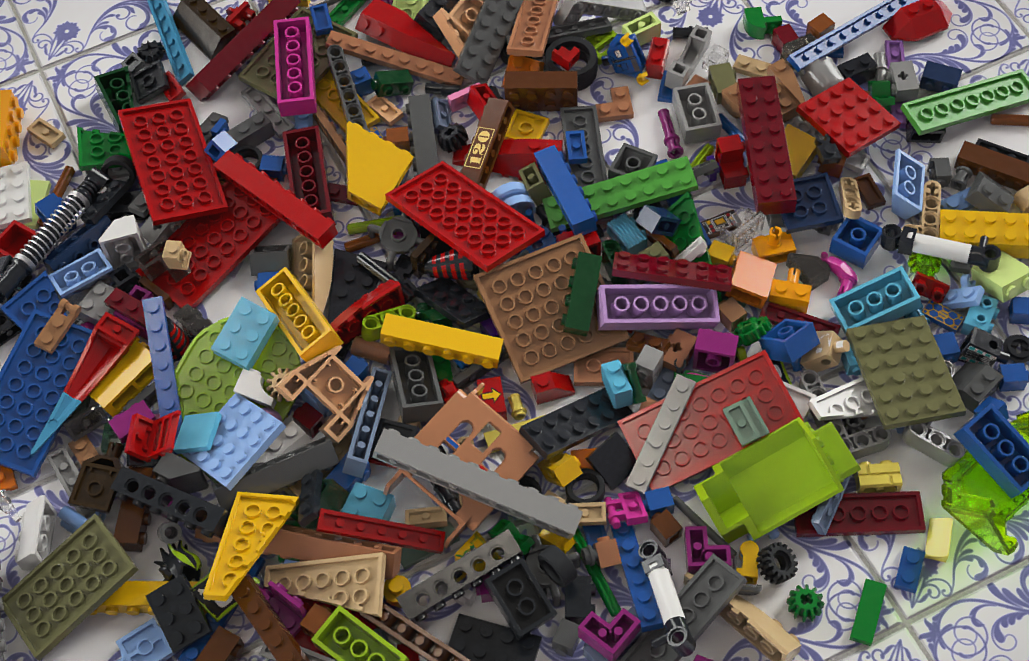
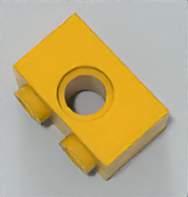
M563 452L548 460L543 459L537 463L546 481L561 487H565L583 474L580 469L581 463L577 457Z

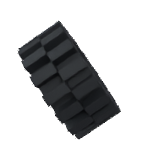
M775 542L764 547L758 552L757 555L759 557L756 558V562H760L757 568L762 570L759 572L760 575H765L764 579L766 581L770 580L769 583H775V585L791 579L798 570L795 567L798 565V561H794L797 558L796 555H792L791 552L793 550L791 548L787 549L788 545H782V542ZM774 557L778 560L780 569L776 566Z

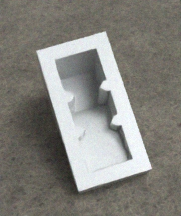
M252 368L249 371L243 369L234 387V393L240 394L244 398L268 408L274 409L276 405L275 399L264 391V379L261 376V372Z

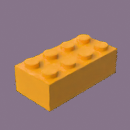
M11 89L0 90V167L15 164V161L18 160L17 147L20 146L19 133L22 132L21 119L24 118V111L20 108L18 98L14 96Z

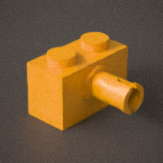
M775 226V230L771 227L769 235H760L752 238L751 251L753 255L776 264L795 260L796 247L791 233L782 232L780 227Z
M790 268L787 281L772 280L769 301L807 314L812 286L798 283L801 271L796 268L795 275H793L794 268Z

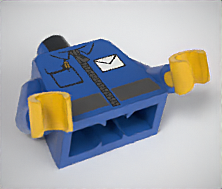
M628 32L626 34H617L610 42L607 55L602 56L603 66L612 65L615 73L634 77L637 79L638 84L643 86L649 80L645 78L648 75L647 72H642L645 68L646 58L636 34L630 35Z

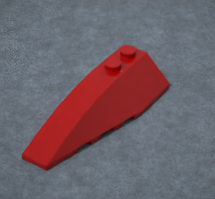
M373 0L360 13L355 27L356 30L406 54L452 68L456 55L444 44L436 40L430 32L421 27L405 11L382 0Z
M505 139L501 145L492 172L502 174L503 177L507 178L509 176L516 177L519 181H523L519 170L533 162L536 163L534 153L553 145L556 146L558 151L563 153V140ZM471 144L462 146V150L459 149L456 153L453 152V165L463 167L465 156Z
M391 279L381 283L370 293L364 294L330 323L343 341L342 347L356 336L361 335L364 317L405 305L401 284Z

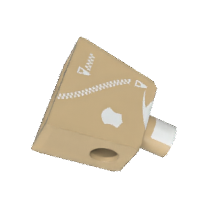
M816 331L820 344L801 358L800 364L806 370L810 369L820 372L835 367L840 363L841 354L850 350L849 342L842 340L834 331Z

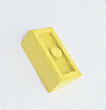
M953 518L929 519L924 558L946 563L950 550Z

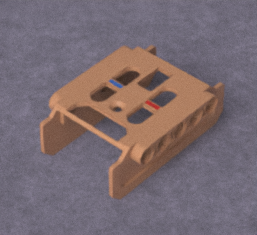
M483 382L470 392L469 395L462 389H459L414 437L425 446L432 445L438 448L444 442L461 461L476 463L480 466V469L485 471L489 469L482 462L492 451L500 450L504 454V460L494 471L504 479L510 478L518 482L540 458L534 452L533 446L518 430L479 398L485 386ZM466 422L472 426L473 430L460 445L450 434L461 423ZM489 423L501 434L482 453L471 441ZM399 469L386 484L383 492L387 496L407 477L450 514L459 525L447 538L444 544L446 549L466 527L474 532L495 509L461 495L462 507L455 514L413 478V474Z

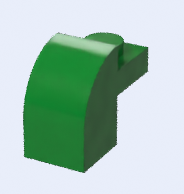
M762 7L744 8V29L752 38L764 40L765 34H773V29L782 26V17H764Z
M868 81L870 96L887 111H891V105H895V97L890 95V81Z
M501 519L488 532L489 536L493 539L509 529L524 555L530 551V547L535 543L531 536L521 534L512 521Z

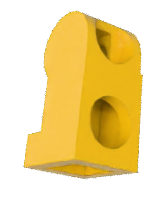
M751 540L743 542L740 546L739 559L742 561L741 568L736 567V571L747 579L748 582L746 584L756 585L758 579V562H756V558L759 557L757 555L759 547L757 543Z

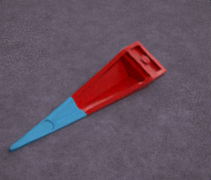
M108 312L104 313L95 325L59 401L32 448L31 456L37 453L129 352V348L140 335L139 329Z

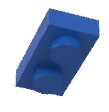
M584 130L565 131L569 164L587 163Z
M904 546L894 588L916 593L925 557L924 551Z

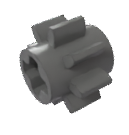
M862 417L842 419L848 435L863 431L866 422L862 421Z

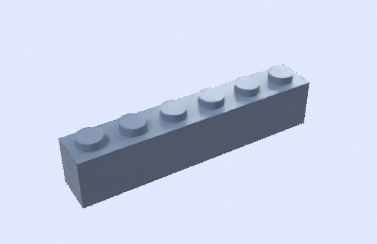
M373 366L370 376L374 377V380L363 400L342 473L359 478L363 477L392 376V371Z

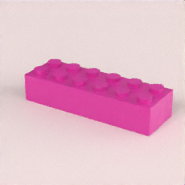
M309 16L273 20L277 104L280 115L285 117L317 113L313 39Z

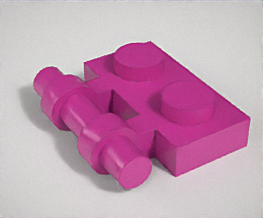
M639 492L618 493V499L613 500L611 497L604 498L606 513H608L607 518L614 529L621 527V521H626L627 526L648 523V515Z

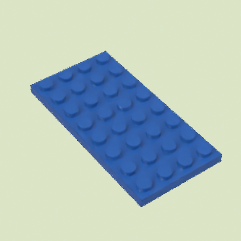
M33 309L0 371V465L36 478L62 425L34 456H31V450L59 401L93 331L73 323L53 354H50L36 347L34 341L52 315Z

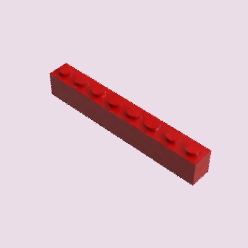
M228 150L213 164L220 177L321 249H324L338 234L335 227L336 223L330 217L325 218L317 208H311L303 198L298 199L290 189L285 190L277 180H271L264 171H258L254 164L245 162L240 154H234Z

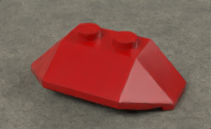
M919 0L900 8L883 25L882 29L891 40L920 41L948 29L952 12L941 0Z

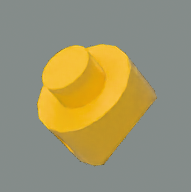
M396 575L393 579L386 580L384 582L383 594L385 600L392 606L402 608L396 597L411 589V584L407 578L401 575Z

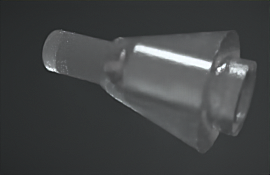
M6 489L0 490V510L8 514L16 523L19 522L22 516L15 509Z

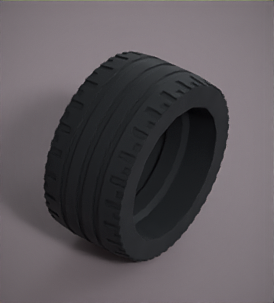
M574 36L563 37L552 42L545 53V71H564L555 65L556 63L551 60L552 51L554 48L559 50L561 46L571 51L575 46L580 50L579 59L587 63L580 70H575L578 74V91L588 88L596 79L598 71V57L595 47L586 39Z

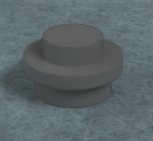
M586 545L585 548L581 549L584 565L594 566L595 561L598 560L596 549L592 548L591 545Z

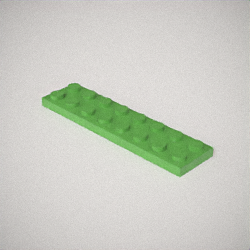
M1019 69L902 103L900 109L920 136L1029 103V77L1023 69Z
M687 156L582 187L585 195L584 199L588 198L591 205L590 210L595 211L598 219L679 196L687 191L699 190ZM554 196L542 199L551 232L559 231L558 227L561 224H564L566 229L570 228Z

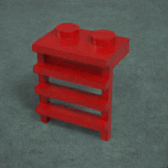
M176 410L156 420H151L138 413L132 415L124 453L148 463L151 462V458L158 459V455L163 457L166 452L172 453L181 411Z

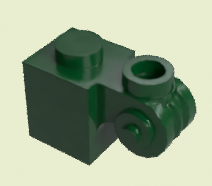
M423 302L417 305L416 320L453 328L452 321L435 309H431V306Z

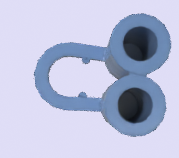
M64 506L58 514V517L61 519V527L72 534L88 520L69 506ZM96 511L94 514L98 516L101 514L100 518L104 522L106 513Z

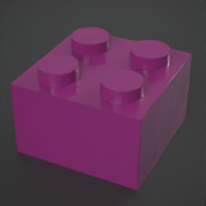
M699 328L694 348L692 369L717 373L734 365L739 336L729 332L722 333L712 329Z

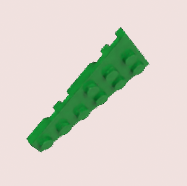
M77 127L80 171H89L95 166L101 169L107 158L119 155L118 152L126 140L124 133L113 131L101 133L97 129L86 131L82 127ZM112 165L109 168H117L122 166Z
M687 191L667 209L682 220L673 237L665 236L677 245L679 253L684 251L698 237L701 236L705 240L692 195ZM706 248V252L701 257H696L691 262H706L712 265L708 248ZM717 290L719 304L721 301H723L721 292Z

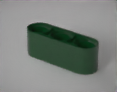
M615 240L603 241L601 250L602 264L612 284L629 285L630 278L612 276L615 252L622 251L619 243Z

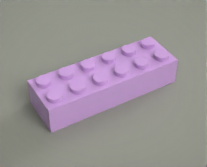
M675 284L600 285L596 290L598 330L714 329L720 323L717 290Z

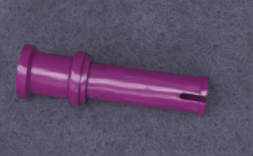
M667 108L660 109L658 116L665 135L664 144L668 148L667 155L671 159L679 158L684 153L679 143L680 137L675 133L669 110Z

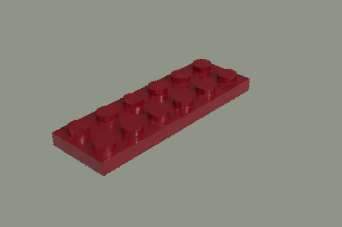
M627 251L615 252L612 276L731 292L732 267L724 264L711 265L706 262H689L686 259L673 260L665 256L651 257L647 254H630Z
M920 491L844 493L826 535L818 534L811 523L812 515L816 512L818 505L794 518L796 537L925 533L926 531Z

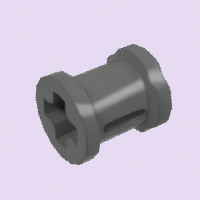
M966 166L957 167L956 175L951 179L950 186L958 191L966 189L967 181L973 175L972 170Z

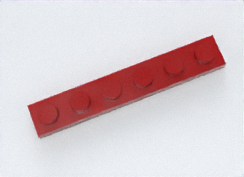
M323 508L319 511L316 531L437 554L443 553L446 533L444 531Z

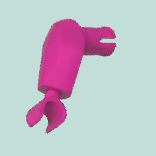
M822 252L821 258H816L818 266H826V269L833 272L841 282L837 296L857 285V275L845 261L834 256L828 257L827 252Z

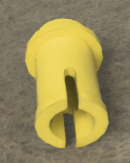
M511 394L507 398L512 409L511 416L515 420H522L526 417L527 410L523 407L520 394Z

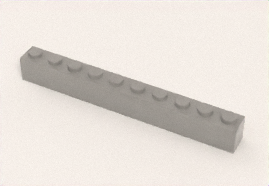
M383 429L372 457L569 540L575 535L583 511L578 510L579 508L576 505L559 502L558 498L552 495L545 496L540 494L533 487H523L514 479H504L495 471L480 469V466L476 463L461 461L454 454L447 455L440 452V449L435 446H425L418 439L413 437L406 438L394 429Z

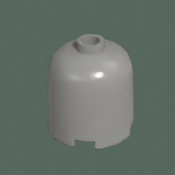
M829 56L825 57L826 60L820 61L817 59L810 63L804 69L806 73L800 76L802 82L813 96L845 80Z

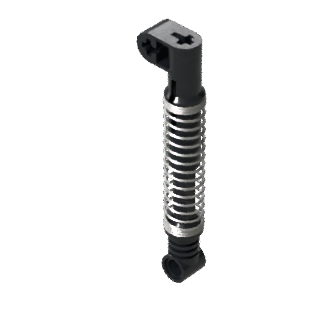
M96 166L93 167L78 188L70 191L68 197H65V201L61 202L62 205H58V210L55 209L54 214H50L51 218H47V223L44 222L43 227H39L40 231L35 232L36 236L33 235L32 240H28V244L24 245L25 249H20L21 253H17L13 257L12 264L0 277L1 305L9 301L16 294L21 282L36 271L39 264L43 262V259L47 258V255L54 249V246H57L58 242L65 237V233H68L69 229L76 224V220L80 219L85 209L92 204V199L106 186L111 177Z

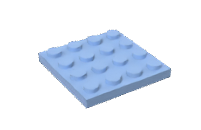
M234 394L219 411L222 417L211 450L182 453L186 459L200 467L205 473L230 491L286 428L281 421L240 394Z

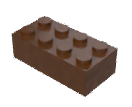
M505 71V100H508L515 110L520 109L530 112L560 111V108L577 107V71Z

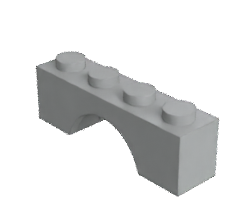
M696 24L689 35L682 55L678 60L674 59L667 70L664 86L671 89L685 86L710 45L711 30Z

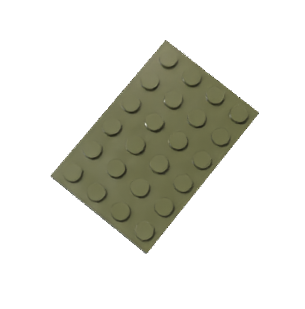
M301 6L291 18L309 16L312 29L316 86L330 70L327 57L328 48H325L329 34L317 36L311 11ZM331 21L334 31L358 38L356 32ZM273 37L242 70L238 78L245 84L277 99L275 44Z
M924 315L846 329V336L884 430L966 415L967 410Z
M94 514L2 597L4 612L34 658L40 661L139 569L97 514Z

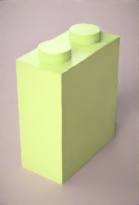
M1001 251L999 266L994 272H984L979 266L971 267L972 281H976V286L981 285L985 292L1002 303L1029 290V267Z

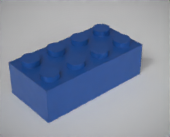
M992 403L981 409L953 434L1011 499L1020 495L1029 487V444Z

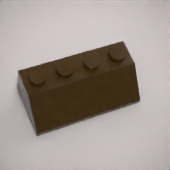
M181 0L173 15L176 27L210 61L237 35L235 28L205 0Z

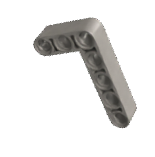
M564 0L553 22L555 26L578 22L583 14L632 21L648 12L643 0Z
M944 360L953 377L955 373L954 365L950 361ZM932 422L905 426L902 432L903 441L944 466H954L965 454V449L961 443L931 427Z
M810 369L802 372L799 382L800 389L815 394L817 397L827 393L817 372ZM812 410L810 411L818 428L829 422L833 423L855 460L883 451L889 445L892 435L891 430H884L882 425L848 435L841 419L818 421ZM880 436L885 440H880L877 437ZM858 443H863L866 446H860Z

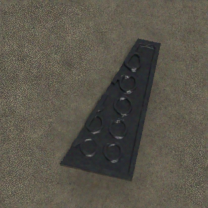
M336 248L333 260L328 315L329 324L364 294L376 289L382 281L357 262L356 256L358 254ZM373 259L387 270L386 262ZM353 340L344 345L335 355L338 359L345 360Z

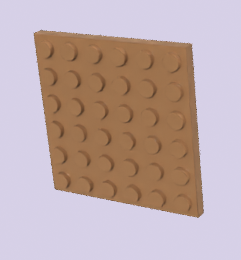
M582 233L501 264L489 272L483 271L473 276L498 335L504 339L503 346L520 384L530 381L531 376L555 371L630 339L627 330H598L596 298L587 336L563 332L564 326L561 325L563 313H567V307L564 306L566 294L570 295L571 288H568L569 277L574 275V269H571L573 257L577 258L579 252L591 254ZM600 273L598 278L597 289L600 285H605V282Z

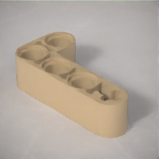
M929 180L924 184L923 205L919 216V225L907 224L904 226L917 229L919 234L933 237L939 236L941 185L939 182Z

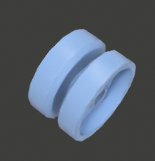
M509 182L499 186L491 193L524 216L527 209L532 210L533 215L536 211V206L523 183Z

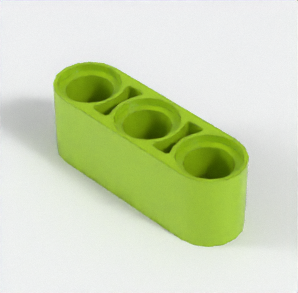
M402 305L364 317L361 337L369 342L379 340L386 313L415 319V308L411 305Z

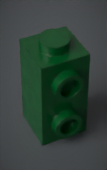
M408 69L376 71L374 78L371 80V87L377 97L410 95L414 84Z

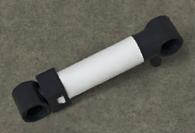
M887 224L882 228L880 245L887 251L898 249V253L909 256L912 255V252L979 266L984 272H994L997 270L1001 257V250L997 246L987 245V236H981L979 245L976 246L919 234L917 229L904 226L903 230H901L896 224Z
M646 540L639 546L638 554L643 559L641 562L643 570L650 580L667 632L651 640L653 648H657L668 643L679 656H689L695 651L696 641L691 636L672 581V570L666 560L665 552L656 541Z

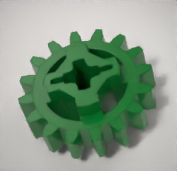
M761 316L758 319L757 317H751L744 322H740L737 325L738 328H735V331L731 333L739 336L738 347L742 345L750 346L759 341L758 339L762 335H766V332L771 330L772 325L767 316Z

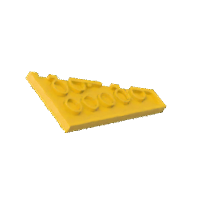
M237 491L203 592L205 600L227 601L299 505V497Z

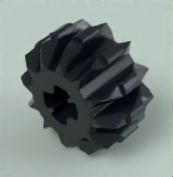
M450 123L449 126H443L444 129L438 131L437 141L443 151H447L448 154L452 151L456 153L457 150H462V146L467 145L469 140L465 127L458 123L453 125Z

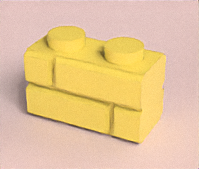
M884 460L878 464H871L868 461L859 463L861 470L854 473L857 493L900 492L903 482L898 462Z

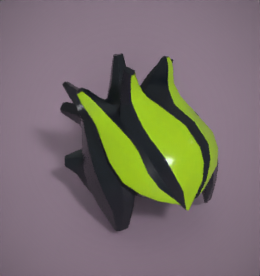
M179 540L176 548L175 543L172 545L168 543L169 554L163 548H160L163 561H154V563L160 566L158 570L165 578L163 581H171L181 574H185L188 581L193 579L200 581L202 562L196 554L188 551L187 544L183 547L182 540Z

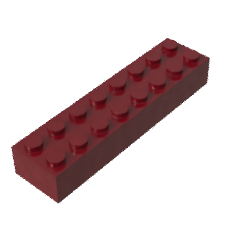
M272 0L185 87L200 102L204 98L208 100L274 34L273 20L289 19L299 9L297 5L301 1Z
M775 75L738 79L736 93L756 216L794 213L797 197Z

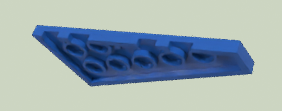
M45 270L1 306L0 309L23 330L33 309L53 315L58 308L60 300Z

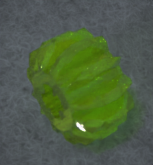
M912 252L907 264L910 267V273L918 271L927 276H935L940 271L942 259Z

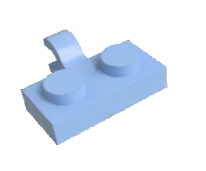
M970 274L962 275L960 278L961 288L948 290L942 305L950 309L979 306L985 290L981 285L975 286V280L969 281Z

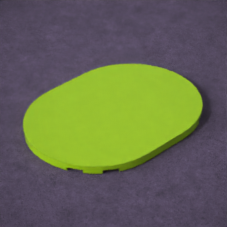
M229 317L218 320V322L204 328L197 334L175 368L183 420L185 415L219 412L235 394L233 390L243 369L214 354L211 350L212 345ZM278 326L252 368L261 372V376L264 379L263 388L269 396L271 392L267 391L266 387L271 384H268L266 381L267 379H273L271 372L277 375L278 368H281L284 373L286 368L292 371L301 366L299 354ZM277 397L274 398L276 401L274 410L280 414L283 422L296 398L289 402H286L284 397L281 402L277 401ZM250 401V402L254 403L255 405H257V406L260 407V408H264V407H265V406H263V405H260V404H258V403H255V402H253V401ZM179 454L183 459H185L186 461L190 462V461H189L188 459H186L182 454Z

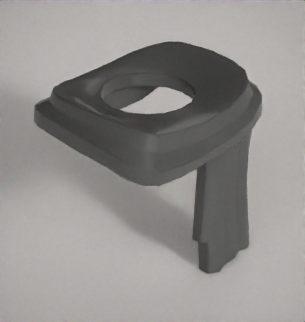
M734 556L733 569L736 570L737 557ZM757 584L756 587L743 586L737 594L757 595L762 590V585Z

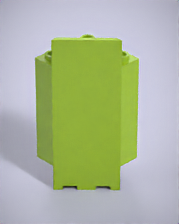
M798 417L711 466L715 474L693 487L720 535L729 544L747 533H750L753 540H756L844 491L841 482L860 471L861 468L832 422L814 430L808 421L804 423Z

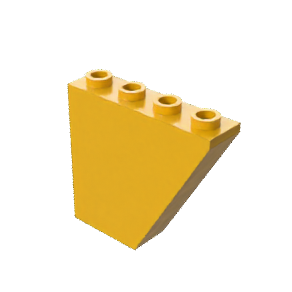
M348 121L346 126L347 199L381 216L389 203L386 201L385 194L400 185L412 165L414 156L407 150L399 149L392 142L379 138L376 133L366 131L361 125Z
M138 337L129 348V352L89 394L112 417L119 414L126 403L134 399L154 379L149 346L144 341L139 343L140 339Z

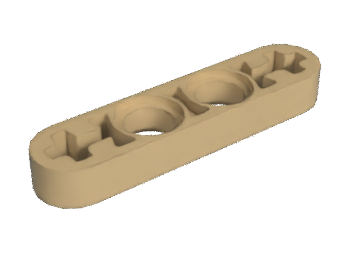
M842 177L838 189L843 215L849 219H859L862 212V203L857 181L850 177Z

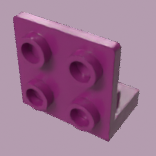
M270 580L268 586L273 597L269 600V603L292 636L295 637L302 630L300 622L307 613L303 607L304 603L295 595L291 597L287 593L288 590L281 583L275 584Z

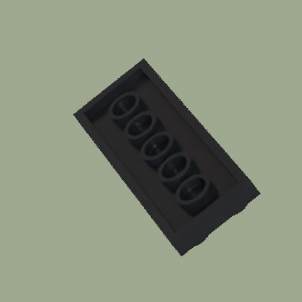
M605 387L521 426L519 432L545 460H548L617 426V421L634 412L628 406L614 409Z

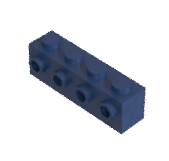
M104 215L96 225L83 224L50 251L47 258L43 259V263L49 272L53 273L88 253L101 248L99 238L112 223L108 216Z

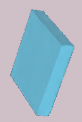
M219 412L185 415L173 450L177 454L211 450L222 415Z

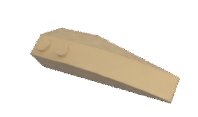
M299 234L292 239L291 272L323 314L332 280L334 241L332 239L324 249H321L305 236Z
M687 572L684 575L683 584L686 585L694 575ZM737 594L719 614L770 661H792L800 652L801 644L794 634L787 633L778 620L771 619L767 614Z

